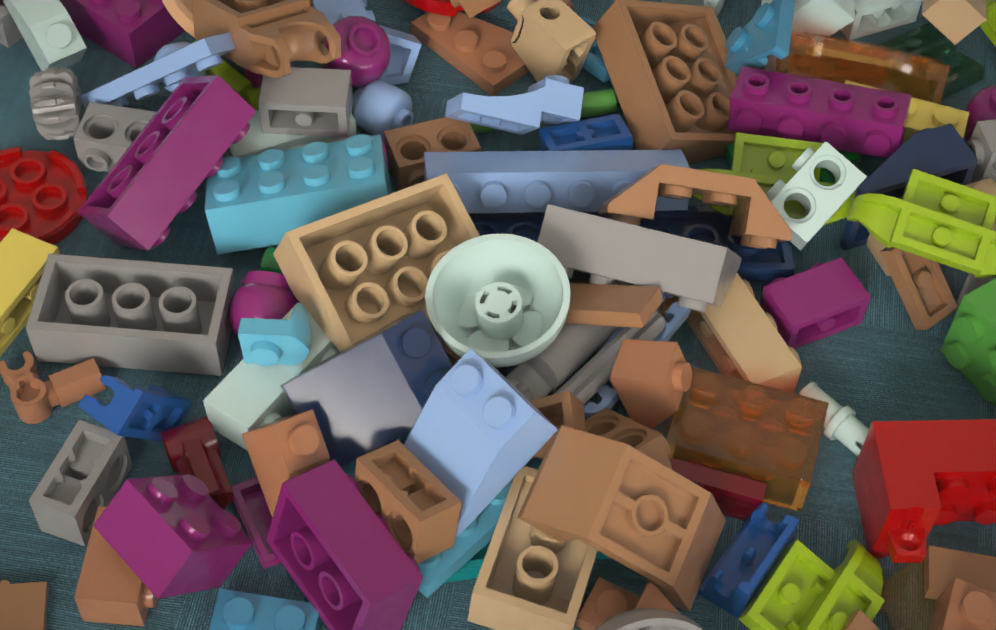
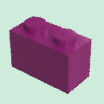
M841 257L825 264L822 262L816 263L806 271L788 278L779 277L774 279L767 286H764L760 306L765 313H769L774 318L778 333L787 346L797 349L861 324L871 296Z

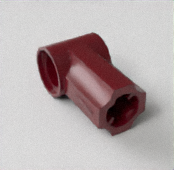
M205 416L160 432L173 472H178L179 475L190 474L200 479L208 487L209 496L224 510L233 501L234 494L220 461V448L208 417Z

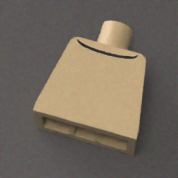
M510 0L507 9L518 21L511 39L512 47L535 80L539 82L548 75L563 76L568 78L570 82L577 79L597 33L562 0H538L535 3L533 0Z

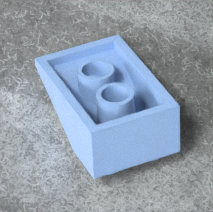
M470 348L435 385L404 446L462 501L456 540L558 429L493 365Z

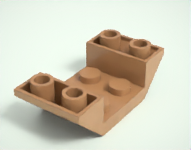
M660 164L649 169L599 206L598 215L609 216L611 220L640 226L641 221L654 219L657 194L660 197L684 200L685 198H691L693 193L703 195L702 203L723 207L734 205L729 235L741 237V246L776 249L777 242L791 241L793 233L754 178Z
M564 425L558 426V431L550 442L517 518L560 542L580 540L648 578L644 589L648 582H651L671 604L683 611H690L726 522L712 493L626 443Z

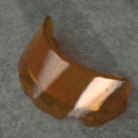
M791 32L789 55L781 60L776 57V72L839 83H845L848 80L887 91L910 94L913 98L936 104L941 103L950 70L949 65L930 57L902 52V50L807 32H804V34Z

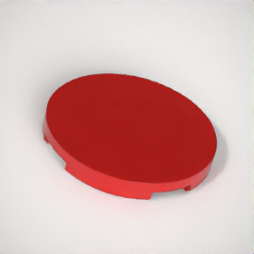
M21 146L1 150L0 242L12 228L52 245L57 244L70 235L82 221L83 216L78 213V210L88 199L86 183L79 167L66 155L55 150H51L49 153L33 150L22 151Z

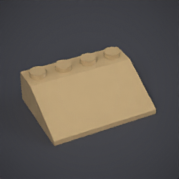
M446 173L287 231L273 252V255L293 295L304 305L309 314L340 352L409 313L423 310L431 324L425 302L426 286L431 272L447 252L457 245L480 235Z

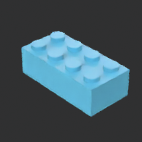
M359 134L347 140L331 143L312 142L301 148L283 151L280 149H269L259 155L241 158L235 156L223 157L224 162L220 169L213 176L207 178L205 213L217 255L278 245L287 231L391 194L390 178L381 134L373 136Z

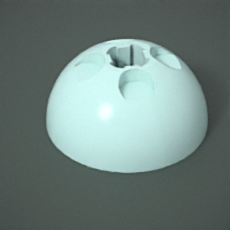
M488 234L469 239L457 245L439 260L429 277L426 286L425 302L433 329L451 351L462 357L472 348L494 367H509L536 357L556 339L564 326L569 312L571 292L564 267L556 256L543 245L518 235Z

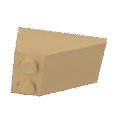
M524 466L513 478L472 591L467 621L494 630L574 629L598 550L578 539L560 542L517 518L538 472L537 469Z

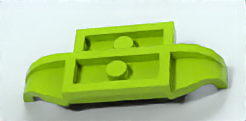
M736 133L731 170H698L754 178L766 194L779 179L786 184L797 173L792 165L808 147L817 151L823 143ZM821 168L814 170V178L820 185H835L834 183L820 182ZM857 190L851 194L824 225L832 224L848 216ZM692 193L693 196L702 200L703 195ZM789 200L784 203V210L789 217L802 219L806 216L805 208L800 202ZM706 204L710 209L725 217L732 216L734 205L723 207Z
M912 169L902 199L873 193L858 195L853 199L847 220L860 222L874 238L886 247H894L975 275L974 277L996 278V231L991 230L996 216V196Z
M796 539L786 546L738 620L750 630H842L852 612L860 609L873 621L885 601L881 597L883 574L880 563L861 543L854 539L849 541L845 547L848 553L841 565L832 569Z

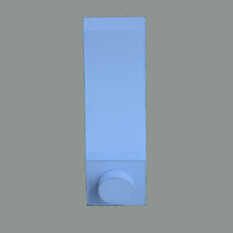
M548 75L545 76V79L529 86L528 93L483 96L463 92L447 100L445 117L524 135L540 128V123L556 126L580 121L584 87L569 84L570 80L566 77Z

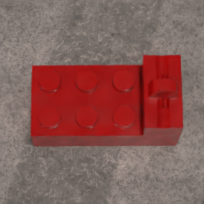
M996 419L872 421L852 471L866 548L875 558L890 556L893 563H921L927 553L926 539L933 525L941 526L953 521H976L983 525L996 523Z

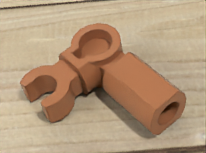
M29 351L22 353L25 364L20 369L11 370L4 360L0 361V373L4 383L9 387L12 403L18 417L27 424H37L48 419L52 414L53 407L60 404L62 408L82 400L85 395L92 396L107 390L100 380L102 375L94 358L49 375L50 380L45 382L38 376L39 370L33 355Z

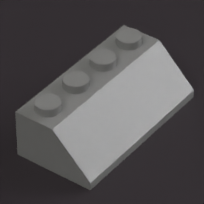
M547 204L537 242L556 256L564 267L568 278L572 279L575 270L591 274L588 282L591 284L617 285V282H622L634 286L660 287L661 294L665 293L680 297L678 306L704 313L707 304L721 307L742 260L740 256L727 247Z

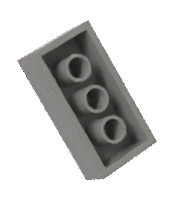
M48 254L26 325V331L36 360L79 364L94 358L97 366L222 376L232 332L228 314L231 299L236 292L233 268Z

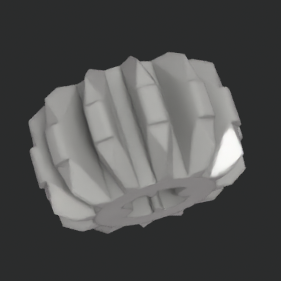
M55 67L45 69L42 72H36L30 79V90L28 93L31 99L30 107L33 112V120L37 124V131L46 140L56 139L59 141L71 139L72 136H75L85 113L84 104L80 97L82 93L78 84V78L69 68L59 69Z

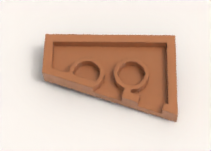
M458 11L456 17L427 12L411 22L412 35L416 36L418 40L491 96L497 95L530 72L512 47L511 39L514 33L512 31L475 17L469 19L467 14Z

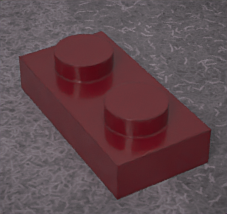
M670 457L672 470L711 492L724 516L746 521L748 517L751 518L755 508L763 501L766 483L755 481L742 473L730 474L711 469L695 460L682 461Z

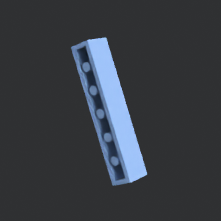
M681 149L424 152V181L447 173L468 213L546 212L547 204L578 212H597L601 204L653 167L660 164L690 167ZM657 194L655 211L688 210L689 198L679 200L660 197Z

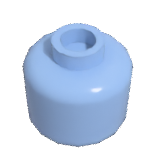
M378 79L366 86L359 87L353 95L352 111L356 125L372 135L381 134L382 140H384V131L412 125L414 120L411 96L383 79Z

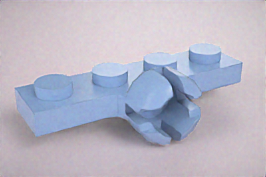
M230 33L206 37L192 44L184 41L167 44L158 50L154 62L80 97L85 109H87L89 102L128 107L130 104L127 98L135 96L136 100H141L160 92L158 85L173 92L183 78L205 76L206 70L223 63L221 55L236 49Z

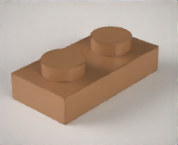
M885 247L880 251L915 330H928L958 308L938 262L894 247Z

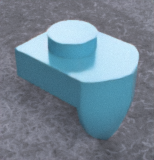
M302 303L295 304L290 320L241 318L238 337L244 363H254L261 366H272L275 364L298 365L302 363L310 352L312 341V326Z

